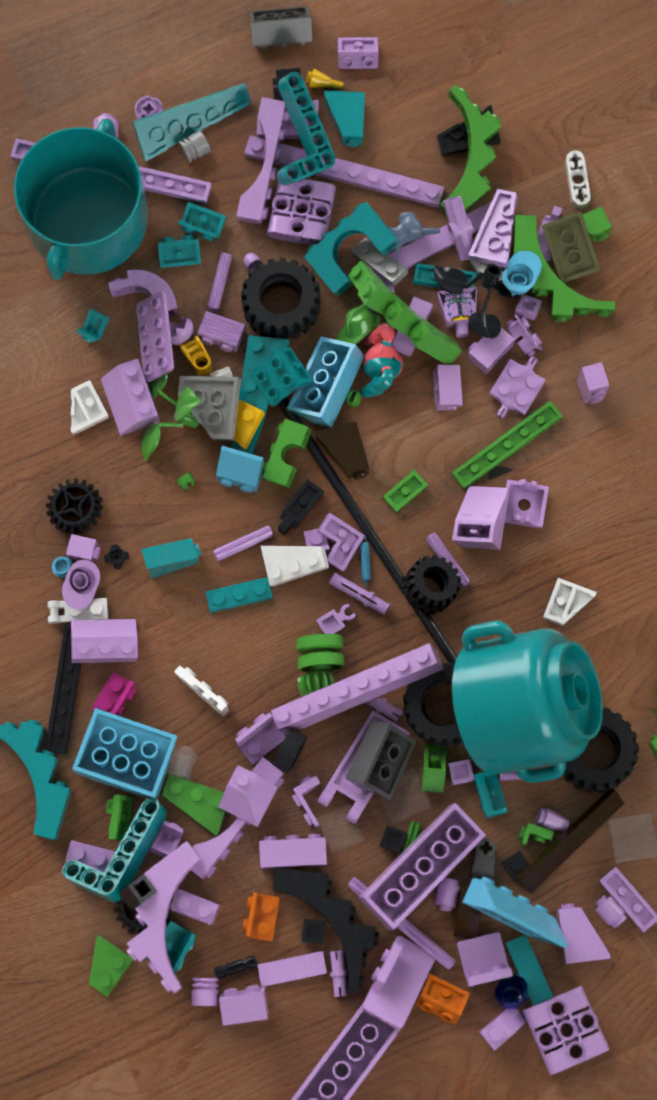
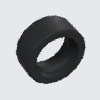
M291 729L281 744L273 765L289 773L305 745L307 736Z

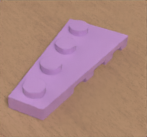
M497 189L468 254L469 260L508 268L517 205L516 192Z

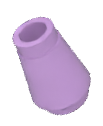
M546 807L545 809L540 808L538 810L535 824L545 829L565 832L568 829L569 820Z

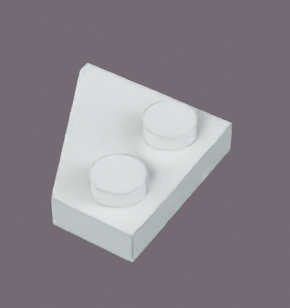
M90 380L71 389V432L73 435L109 418Z
M558 578L543 619L563 626L596 596L597 592Z

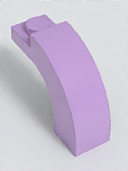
M128 270L127 279L116 278L113 282H108L112 297L131 293H143L150 297L160 291L165 292L168 316L179 315L172 289L161 277L144 270Z

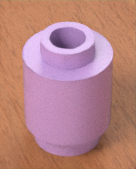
M444 878L438 884L435 905L439 906V910L452 912L453 908H457L460 892L458 880Z
M604 895L595 903L597 907L594 910L613 929L627 918L624 914L625 911L612 896L607 898Z

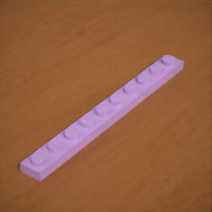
M250 135L244 157L264 162L266 139ZM279 143L281 155L279 161L276 160L275 165L285 167L290 163L307 157L304 149ZM336 158V162L332 167L315 174L319 177L439 208L444 192V187L338 158ZM305 164V169L308 171V166Z
M16 138L10 155L11 160L21 162L24 155L35 142ZM139 166L145 191L207 204L212 187L210 182Z

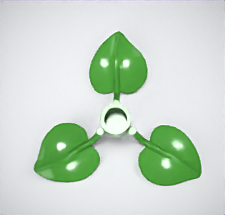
M168 374L150 381L148 389L153 399L159 394L176 406L174 419L178 423H158L157 425L151 423L147 427L141 441V451L146 461H148V457L159 443L161 427L182 428L183 425L196 428L199 424L191 414V411L201 400L190 387H186L181 392L177 402L164 394L162 389L167 383Z

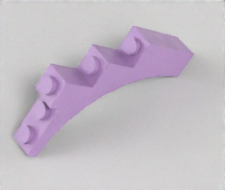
M187 841L144 873L157 892L135 908L138 912L135 915L142 926L147 924L148 927L126 943L129 946L127 952L134 961L138 959L140 962L149 958L150 961L147 964L155 974L159 972L163 977L162 985L168 992L172 990L174 993H177L183 987L176 977L168 957L166 920L171 901L178 886L186 875L201 861Z

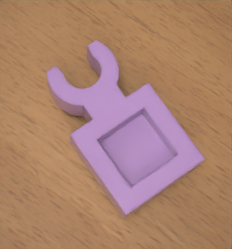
M345 604L338 614L333 609L317 619L316 623L324 634H337L346 628L343 622L354 620L356 614L345 615V610L350 608L349 604Z

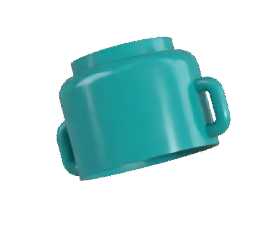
M109 118L102 119L97 129L73 127L53 132L36 142L22 158L15 175L14 198L29 239L36 251L46 260V266L52 279L60 280L65 272L80 275L106 272L121 265L134 254L141 244L147 229L148 204L139 166L130 150L116 138L113 122Z
M490 621L468 627L462 636L464 648L460 651L454 666L452 694L457 725L470 756L483 771L492 775L515 771L520 779L528 783L560 778L565 773L566 762L578 758L586 749L589 739H593L601 727L603 713L602 694L599 679L590 656L579 643L569 641L564 635L553 629H537L514 634L511 627L501 621ZM494 634L500 635L499 638L480 642L475 640L476 638ZM553 765L551 767L530 770L531 768Z

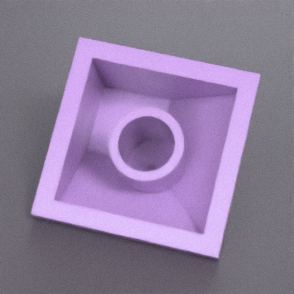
M237 765L218 807L258 827L278 787Z

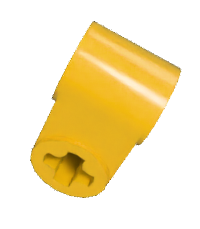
M197 335L194 336L193 340L179 345L183 356L198 376H208L212 372L210 356ZM201 362L207 363L205 367L197 366Z

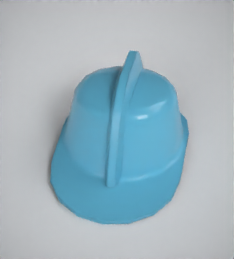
M526 250L519 251L511 257L508 262V268H505L502 281L512 296L525 294L534 286L542 268L540 258L535 253Z

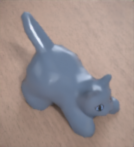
M403 212L398 218L399 225L390 228L401 241L392 251L400 255V248L403 244L416 241L422 236L439 234L441 231L434 227L424 228L422 223L416 218L415 213Z

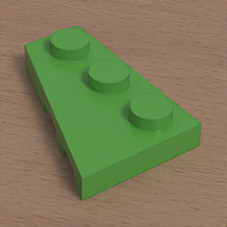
M169 774L162 796L216 837L218 836L226 814L225 810L218 807L224 792Z

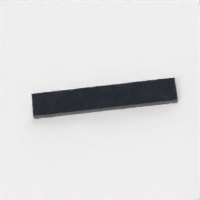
M67 624L64 627L45 745L46 751L67 755L81 669V663L71 662V625Z

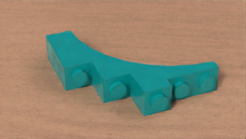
M29 719L28 722L22 721L19 729H17L18 725L5 722V725L0 724V739L6 742L19 755L33 781L36 795V822L33 834L58 841L72 790L67 788L68 784L55 781L52 784L59 760L54 757L55 753L42 750L39 753L46 729L40 726L41 722Z

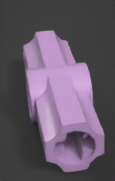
M461 196L451 197L443 201L449 222L447 223L448 232L451 239L454 240L459 260H469L468 254L474 243L472 238L473 227L469 217L466 216Z

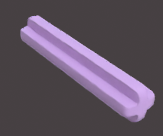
M221 253L208 303V309L211 311H218L232 259L229 253Z
M265 526L213 551L217 561L223 560L273 537V531L270 526Z
M435 532L430 534L426 538L428 544L439 559L444 557L447 563L450 561L453 563V569L457 568L459 571L457 576L461 577L459 582L461 588L467 586L470 583L467 575Z

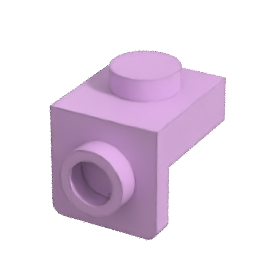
M164 821L150 852L165 858L177 849L184 830L175 823Z

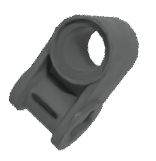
M483 838L475 846L471 879L477 878L482 880L483 877L491 880L494 879L496 845L491 839ZM484 842H487V846L491 847V851H488L486 855L479 848L484 845Z

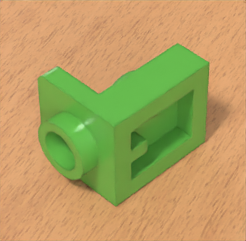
M528 823L526 827L522 826L518 839L521 840V846H526L529 835H532V840L544 844L545 840L551 841L554 832Z

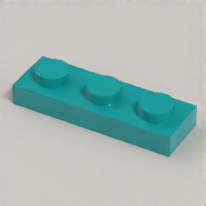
M268 577L205 591L210 613L273 599Z

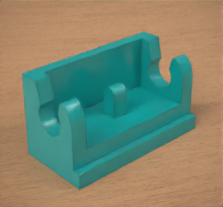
M486 772L475 774L474 784L485 819L508 813L498 776Z

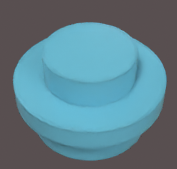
M58 557L52 563V571L57 577L65 578L73 563L67 557Z

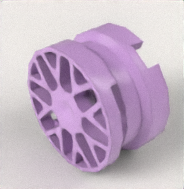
M144 96L135 105L137 120L163 111V106L156 97Z

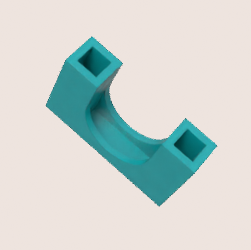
M367 202L357 205L349 217L341 219L338 227L333 231H328L322 237L323 240L318 244L312 245L304 256L330 290L337 296L343 294L353 285V282L338 261V250L345 238L353 234H364L385 256L401 243L374 208Z

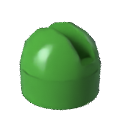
M354 389L349 390L345 403L349 407L359 406L362 399L360 392ZM352 394H356L353 402H351Z
M188 472L176 482L182 489L189 490L187 484L190 483L194 487L195 479L191 472Z

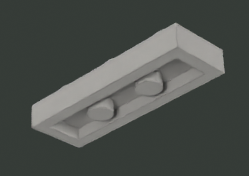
M364 238L351 250L352 256L359 261L362 260L367 263L373 272L393 287L408 274L407 268L388 254L386 256L382 254L367 238Z

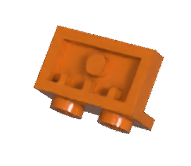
M253 892L252 897L248 896L246 910H250L249 919H244L242 932H246V938L273 942L280 897L258 894L256 892Z
M429 974L416 1005L424 1012L439 1016L445 1022L456 1024L470 993Z

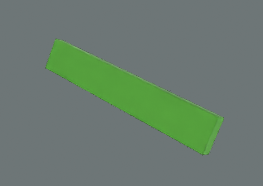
M550 400L454 470L451 475L460 487L466 490L560 421L563 415Z

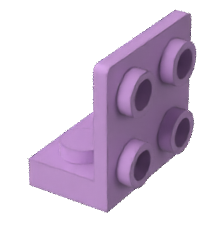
M270 713L267 715L261 714L254 720L255 724L249 729L245 727L236 734L237 738L235 741L237 746L252 765H255L262 757H265L279 746L286 737L277 730L273 716Z
M499 932L457 942L467 987L513 976L511 967H508Z

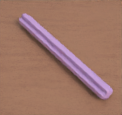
M353 877L348 883V887L358 896L368 888L356 877ZM404 919L397 926L400 931L423 948L446 969H451L455 964V959L408 920Z

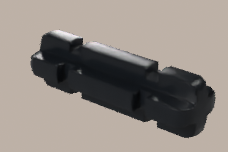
M252 955L246 957L245 960L240 959L227 963L224 967L223 965L215 967L214 973L216 978L221 979L226 977V975L231 976L246 971L247 968H255L258 963L256 957Z

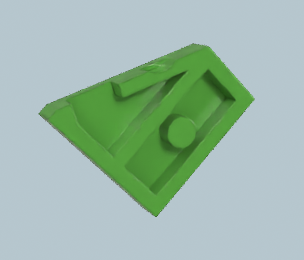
M98 935L89 984L108 997L133 962V959Z

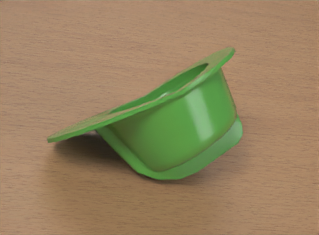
M365 304L351 309L346 315L345 326L339 331L337 340L357 344L378 327L381 322L380 316L377 313L371 312Z

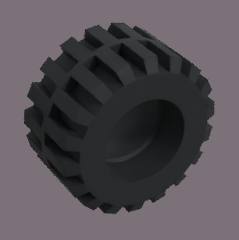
M428 555L424 556L423 559H418L404 577L403 589L406 590L404 596L409 597L407 602L410 605L412 603L415 605L414 609L417 611L422 609V613L425 614L428 611L431 614H436L437 611L440 613L458 596V591L461 589V584H459L461 577L457 576L459 571L457 568L453 569L451 561L447 563L444 557L438 559L437 555H432L431 558ZM423 577H430L437 581L441 592L429 590L423 582Z

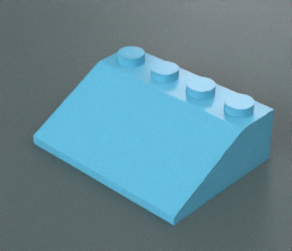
M95 708L72 770L76 775L146 799L155 798L157 800L178 736Z
M483 877L482 880L472 879L463 903L533 939L567 948L568 944L555 917L547 914L548 909L538 904L535 907L530 905L531 900L520 895L518 897L513 896V891L506 887L500 886V889L495 887V882L486 877Z

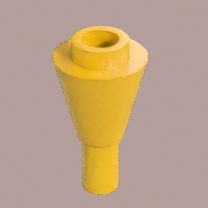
M315 68L312 71H308L305 82L309 83L308 88L331 87L342 90L343 82L332 80Z

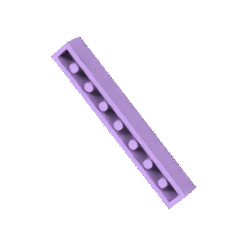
M429 643L275 708L271 712L277 730L287 735L291 729L298 731L441 671L444 668L437 649Z

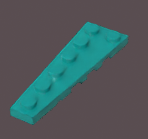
M242 83L132 121L143 159L145 161L152 159L179 141H183L184 138L202 131V129L209 125L215 124L224 117H228L250 105L251 100L247 85Z
M248 335L239 399L264 411L265 414L247 449L242 448L235 440L232 441V449L254 455L270 403L250 375V372L279 348L289 347L290 341L288 339Z

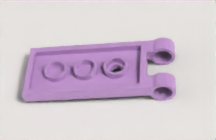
M372 711L317 801L328 807L337 791L353 800L355 803L345 819L354 825L373 793L359 788L346 780V777L371 720L389 723L406 735H410V732L375 711Z

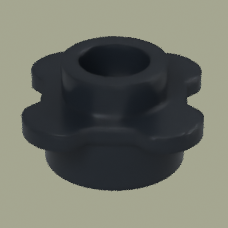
M113 545L108 554L104 556L105 562L111 563L116 570L121 569L123 562L129 559V553L123 551L119 545Z

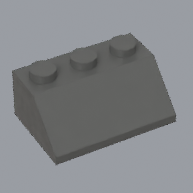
M309 6L249 11L253 47L257 46L260 49L267 48L269 45L284 47L288 46L289 43L305 45L308 44V41H313Z
M372 719L346 780L359 788L391 801L416 744V740L389 723Z

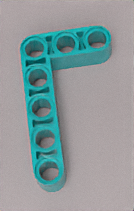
M291 72L280 79L278 88L307 157L290 163L278 171V181L285 186L318 174L332 167L336 162L335 154L304 80L297 72ZM305 164L308 166V171L305 169ZM288 171L291 173L292 178L289 177Z
M155 798L146 799L138 810L104 873L79 861L71 860L63 867L64 877L75 886L110 902L120 901L122 898L119 892L132 882L163 822L166 820V809Z

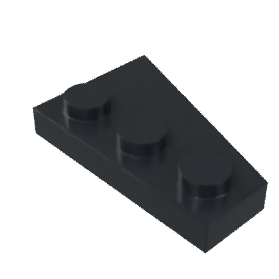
M491 105L481 112V115H484L487 111L494 114ZM465 121L460 124L457 123L437 135L441 157L469 151ZM499 132L485 144L490 146L499 145L501 142Z

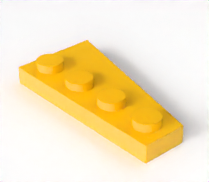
M239 399L234 440L246 450L265 412Z

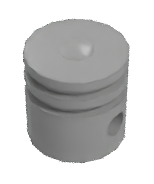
M201 131L188 136L187 139L184 138L183 142H178L181 152L188 163L211 152L210 146Z

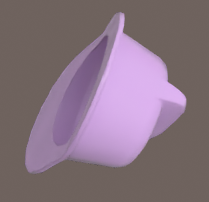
M78 560L72 564L66 574L62 595L66 604L73 609L86 608L94 598L100 581V572L92 561Z

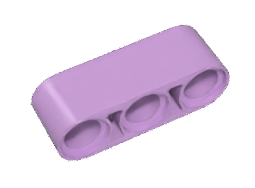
M414 296L409 307L428 321L434 304ZM398 331L392 345L396 348L397 352L411 357L415 345L407 335Z

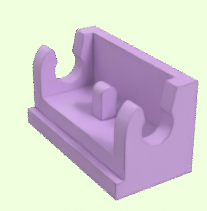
M437 365L433 370L435 411L457 410L456 407L463 405L460 365Z

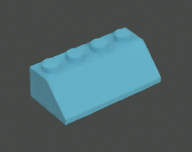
M321 336L305 369L313 382L308 386L298 387L295 390L287 409L315 425L332 428L365 357L355 344Z

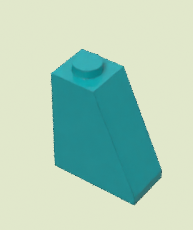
M324 91V104L342 145H347L348 147L363 146L365 92Z
M192 538L141 549L151 579L200 563L198 556L202 555L198 543L194 544Z

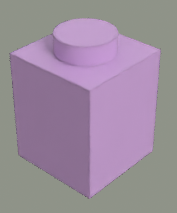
M71 534L66 555L70 560L78 561L85 559L94 563V560L99 558L101 547L98 546L99 544L96 539Z

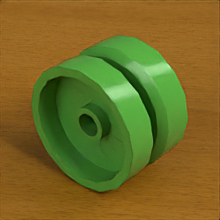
M314 634L297 638L296 651L304 654L297 659L298 671L310 673L320 670L335 671L343 669L345 667L344 655L338 652L344 647L343 636L338 634Z

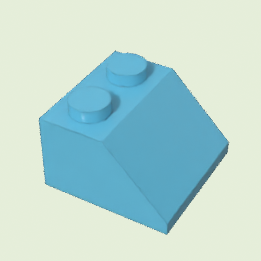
M222 446L216 472L217 481H220L219 483L226 487H231L232 485L240 487L241 491L247 493L257 492L263 475V457Z

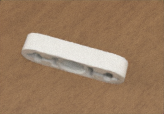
M574 150L568 153L565 166L571 203L575 208L583 209L588 206L591 196L584 155L580 151ZM572 158H576V161H578L577 169L575 170ZM579 175L583 178V182L576 184L573 182L572 177ZM578 190H581V196L582 198H584L583 202H580V200L577 199L579 194Z

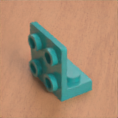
M291 347L279 348L250 372V375L271 406H276L298 387H305L313 382Z

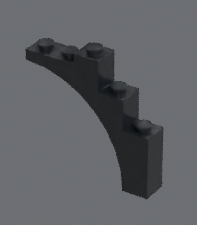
M276 867L273 891L288 894L306 902L317 910L334 929L341 941L347 959L349 972L348 993L357 994L358 989H363L364 976H360L361 967L366 966L367 954L363 953V949L372 950L373 945L377 946L379 932H375V927L349 923V919L354 920L355 906H351V900L326 897V893H331L332 880H328V874Z

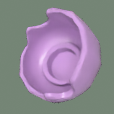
M181 317L180 324L169 323L172 345L177 346L190 339L194 327L189 318L184 319Z

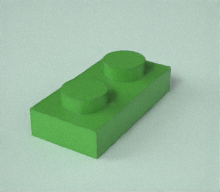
M413 470L383 495L382 499L397 514L428 487V484Z

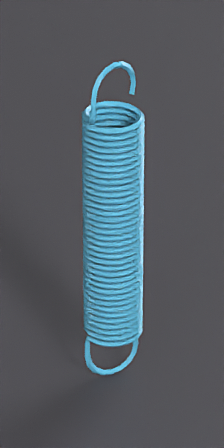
M362 540V543H360L362 581L366 582L367 588V581L371 580L369 542H363Z

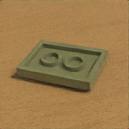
M581 211L542 225L559 279L563 283L601 270Z

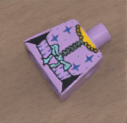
M477 287L463 288L461 294L438 291L437 303L445 327L447 329L455 328L456 337L458 338L467 337L469 335L468 318L472 313H476Z

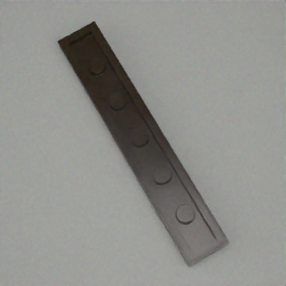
M611 788L606 791L517 876L518 880L530 894L625 804L615 789Z

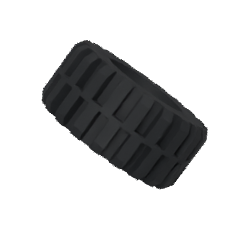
M280 258V261L274 262V259H270L266 265L263 263L257 265V271H250L248 274L249 279H245L243 283L241 299L245 319L250 323V327L254 332L258 330L259 335L262 337L268 335L270 338L288 339V337L292 336L294 339L300 337V332L306 334L310 330V325H314L317 321V315L320 312V287L318 282H316L314 274L312 272L308 273V268L304 264L298 266V261L292 259L291 262H286V258ZM288 286L299 293L301 301L293 311L286 314H275L264 308L262 297L273 287Z
M447 662L442 663L443 670L407 684V691L403 696V712L413 732L430 744L443 747L463 744L457 722L450 725H440L433 722L426 713L425 700L428 693L434 687L442 684L452 685L455 664Z
M605 707L599 731L607 734L615 745L616 754L613 762L604 769L592 770L584 766L576 758L566 762V769L563 774L564 780L567 783L571 782L574 784V788L579 790L585 789L586 792L591 793L594 791L599 793L617 787L626 780L634 770V765L638 760L637 752L639 751V744L635 740L637 738L636 732H632L630 729L632 725L628 720L625 722L621 718V714L618 712L614 714L611 712V709Z

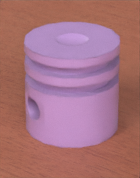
M192 978V981H194L192 987L194 989L192 990L191 1006H218V990H216V987H219V984L216 983L219 982V979Z

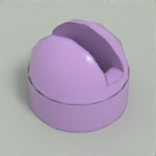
M249 253L244 256L243 262L247 270L251 271L257 269V265L261 263V260L256 254Z

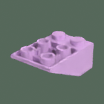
M469 486L455 519L452 541L462 548L500 550L510 489Z

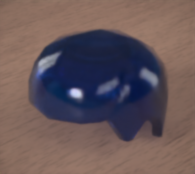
M515 973L509 979L502 978L494 991L495 1000L501 1007L506 1009L521 1007L528 998V984L525 978Z

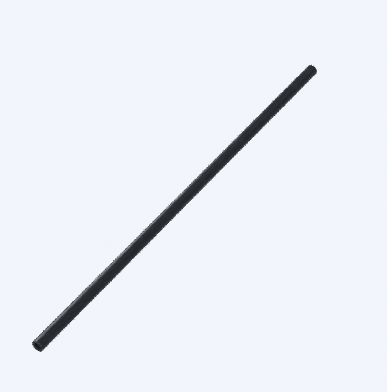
M287 398L278 403L288 420L304 425L298 415L287 409L290 403ZM310 434L306 445L307 449L404 595L406 591L403 589L404 575ZM412 603L411 607L446 660L455 664L457 659L455 652L429 613H422V609L417 611Z

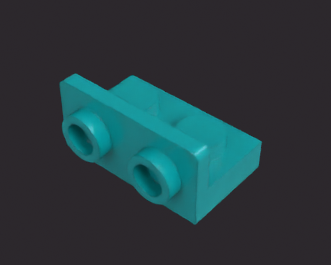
M194 234L183 235L180 240H174V237L161 238L162 242L157 243L160 268L201 264L199 238H194Z

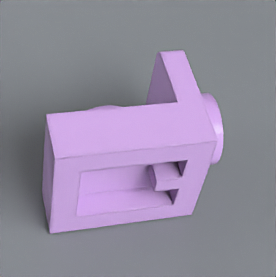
M318 529L304 531L306 546L324 547L326 554L329 553L327 537L317 532Z

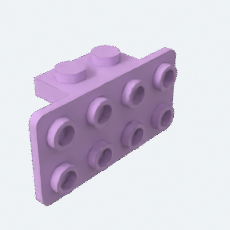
M162 291L137 303L136 306L143 374L148 382L174 370L166 293Z
M397 936L390 950L386 948L380 961L384 962L382 967H377L371 977L374 983L362 1005V1009L394 1028L402 1029L435 958L417 944L402 936Z

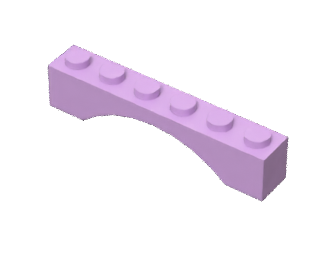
M264 97L261 99L258 120L266 137V156L262 171L257 180L240 197L236 215L238 221L262 225L263 219H267L269 208L266 207L267 200H271L273 188H270L271 180H275L277 168H274L276 160L279 161L281 155L279 143L285 137L283 124L289 118V112L284 101Z
M263 757L251 771L278 787V789L284 782V779H282L284 773ZM237 818L219 836L207 842L195 844L193 850L201 861L191 871L203 880L206 877L210 878L217 869L215 865L219 859L223 861L231 851L228 849L233 841L237 843L244 834L242 829L246 824L249 826L251 824Z

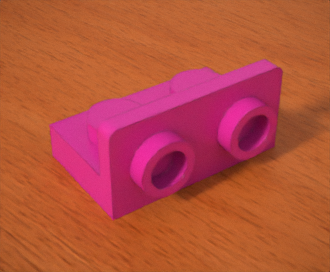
M113 672L91 710L94 711L97 708L122 717L126 710L124 705L127 700L131 701L137 691L135 689L136 684Z

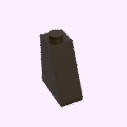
M356 421L316 431L317 442L348 479L354 478V480H359L369 474V465Z

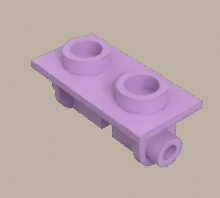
M515 314L514 316L517 320L511 319L507 322V329L515 340L521 336L523 337L518 342V345L525 355L533 356L536 354L535 349L544 350L540 345L542 340L536 333L532 334L529 329L531 325L524 316L521 318V316Z

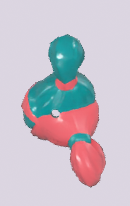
M388 322L380 324L363 339L364 345L368 347L374 346L367 351L363 360L365 374L372 378L371 383H368L360 390L362 397L369 398L383 394L384 390L390 388L393 379L400 375L403 368L402 357L392 345V341L395 338V329Z

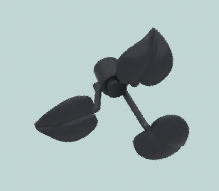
M489 264L486 266L484 273L479 272L478 276L468 283V278L462 271L435 265L434 277L436 282L443 290L452 294H461L463 288L468 289L481 279V285L488 289L482 314L472 313L468 318V324L475 333L491 339L498 337L501 331L499 319L495 315H486L492 289H497L500 295L507 298H517L519 296L517 294L512 296L511 292L503 284V281H498L502 274L501 268L495 264Z

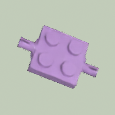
M530 356L525 366L510 359L488 394L501 404L496 413L497 417L501 414L500 419H504L508 410L516 411L524 416L544 384L545 379L533 371L534 366L538 362L533 356Z

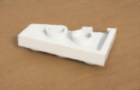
M261 546L269 585L272 587L329 568L324 547Z
M179 666L174 671L181 681L221 716H226L229 712V703L220 695L216 696L207 683L204 681L199 682L195 678L196 674L188 667L184 669Z

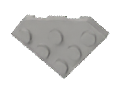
M180 376L178 397L186 387L193 389L201 402L191 411V414L204 427L209 436L214 440L234 441L241 379L239 377Z

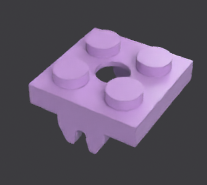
M507 479L506 488H509L510 491L505 523L542 529L549 487L538 485L536 481L527 482L526 479L519 481ZM522 499L530 502V508L526 511H522L518 507V502Z

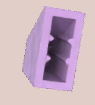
M574 903L561 905V909L556 910L558 925L568 944L567 948L561 947L563 964L611 959L610 953L581 907H575Z

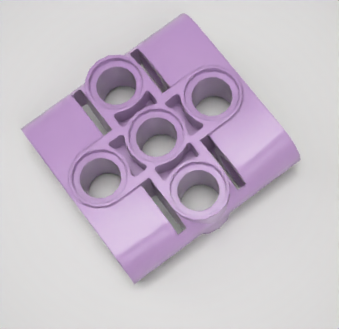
M303 179L288 186L282 185L278 181L275 197L272 201L267 236L273 239L306 245L320 243L323 240L322 237L328 232L336 187L330 183ZM304 190H308L310 193L304 195L301 192ZM280 205L286 206L284 210L277 209ZM305 209L306 212L298 213L297 210ZM320 212H324L327 215L324 217H319L317 214ZM296 227L303 229L301 232L293 231Z
M582 986L523 1010L535 1044L538 1046L550 1075L610 1050L598 1024L597 1016L594 1014ZM555 1002L560 1003L562 1006L560 1015H554L551 1011V1006ZM584 1007H587V1008H588L587 1010H584V1011H582V1012H579V1013H577V1014H575V1015H572V1014H571V1013H573V1012H575V1011H578V1010H580V1009H582V1008H584ZM584 1015H589L592 1019V1024L588 1028L583 1027L581 1024V1018ZM551 1022V1025L547 1027H544L538 1031L534 1030L535 1028H538ZM565 1023L569 1024L572 1029L568 1037H564L560 1031L561 1026ZM597 1029V1032L581 1038L582 1035ZM544 1032L551 1036V1042L546 1046L540 1042V1036ZM558 1045L561 1046L560 1048H557V1049H555V1050H553V1051H550V1052H548V1053H546V1054L544 1053V1051L549 1050V1049H551V1048H554V1047H556V1046H558ZM573 1045L579 1046L581 1050L580 1056L577 1058L571 1057L569 1052Z

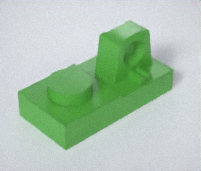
M114 795V799L107 800L106 813L112 814L109 825V839L122 841L130 827L133 798Z

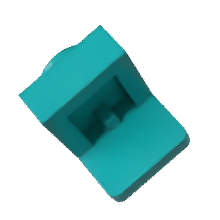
M90 309L83 327L79 328L77 333L82 335L81 338L87 342L99 341L103 337L110 317Z

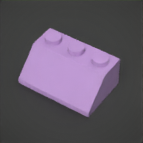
M138 359L116 366L101 378L120 436L148 427L151 423H160Z
M136 619L71 620L72 663L137 661Z

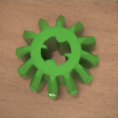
M320 670L301 675L298 678V689L301 696L304 697L334 684L332 672Z

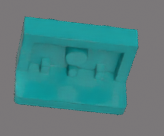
M188 202L182 220H179L178 224L183 226V231L190 234L196 231L201 233V238L212 241L213 238L219 240L227 216Z
M168 920L166 921L167 952L173 971L176 973L183 966V959L187 951H190L194 946L196 935Z

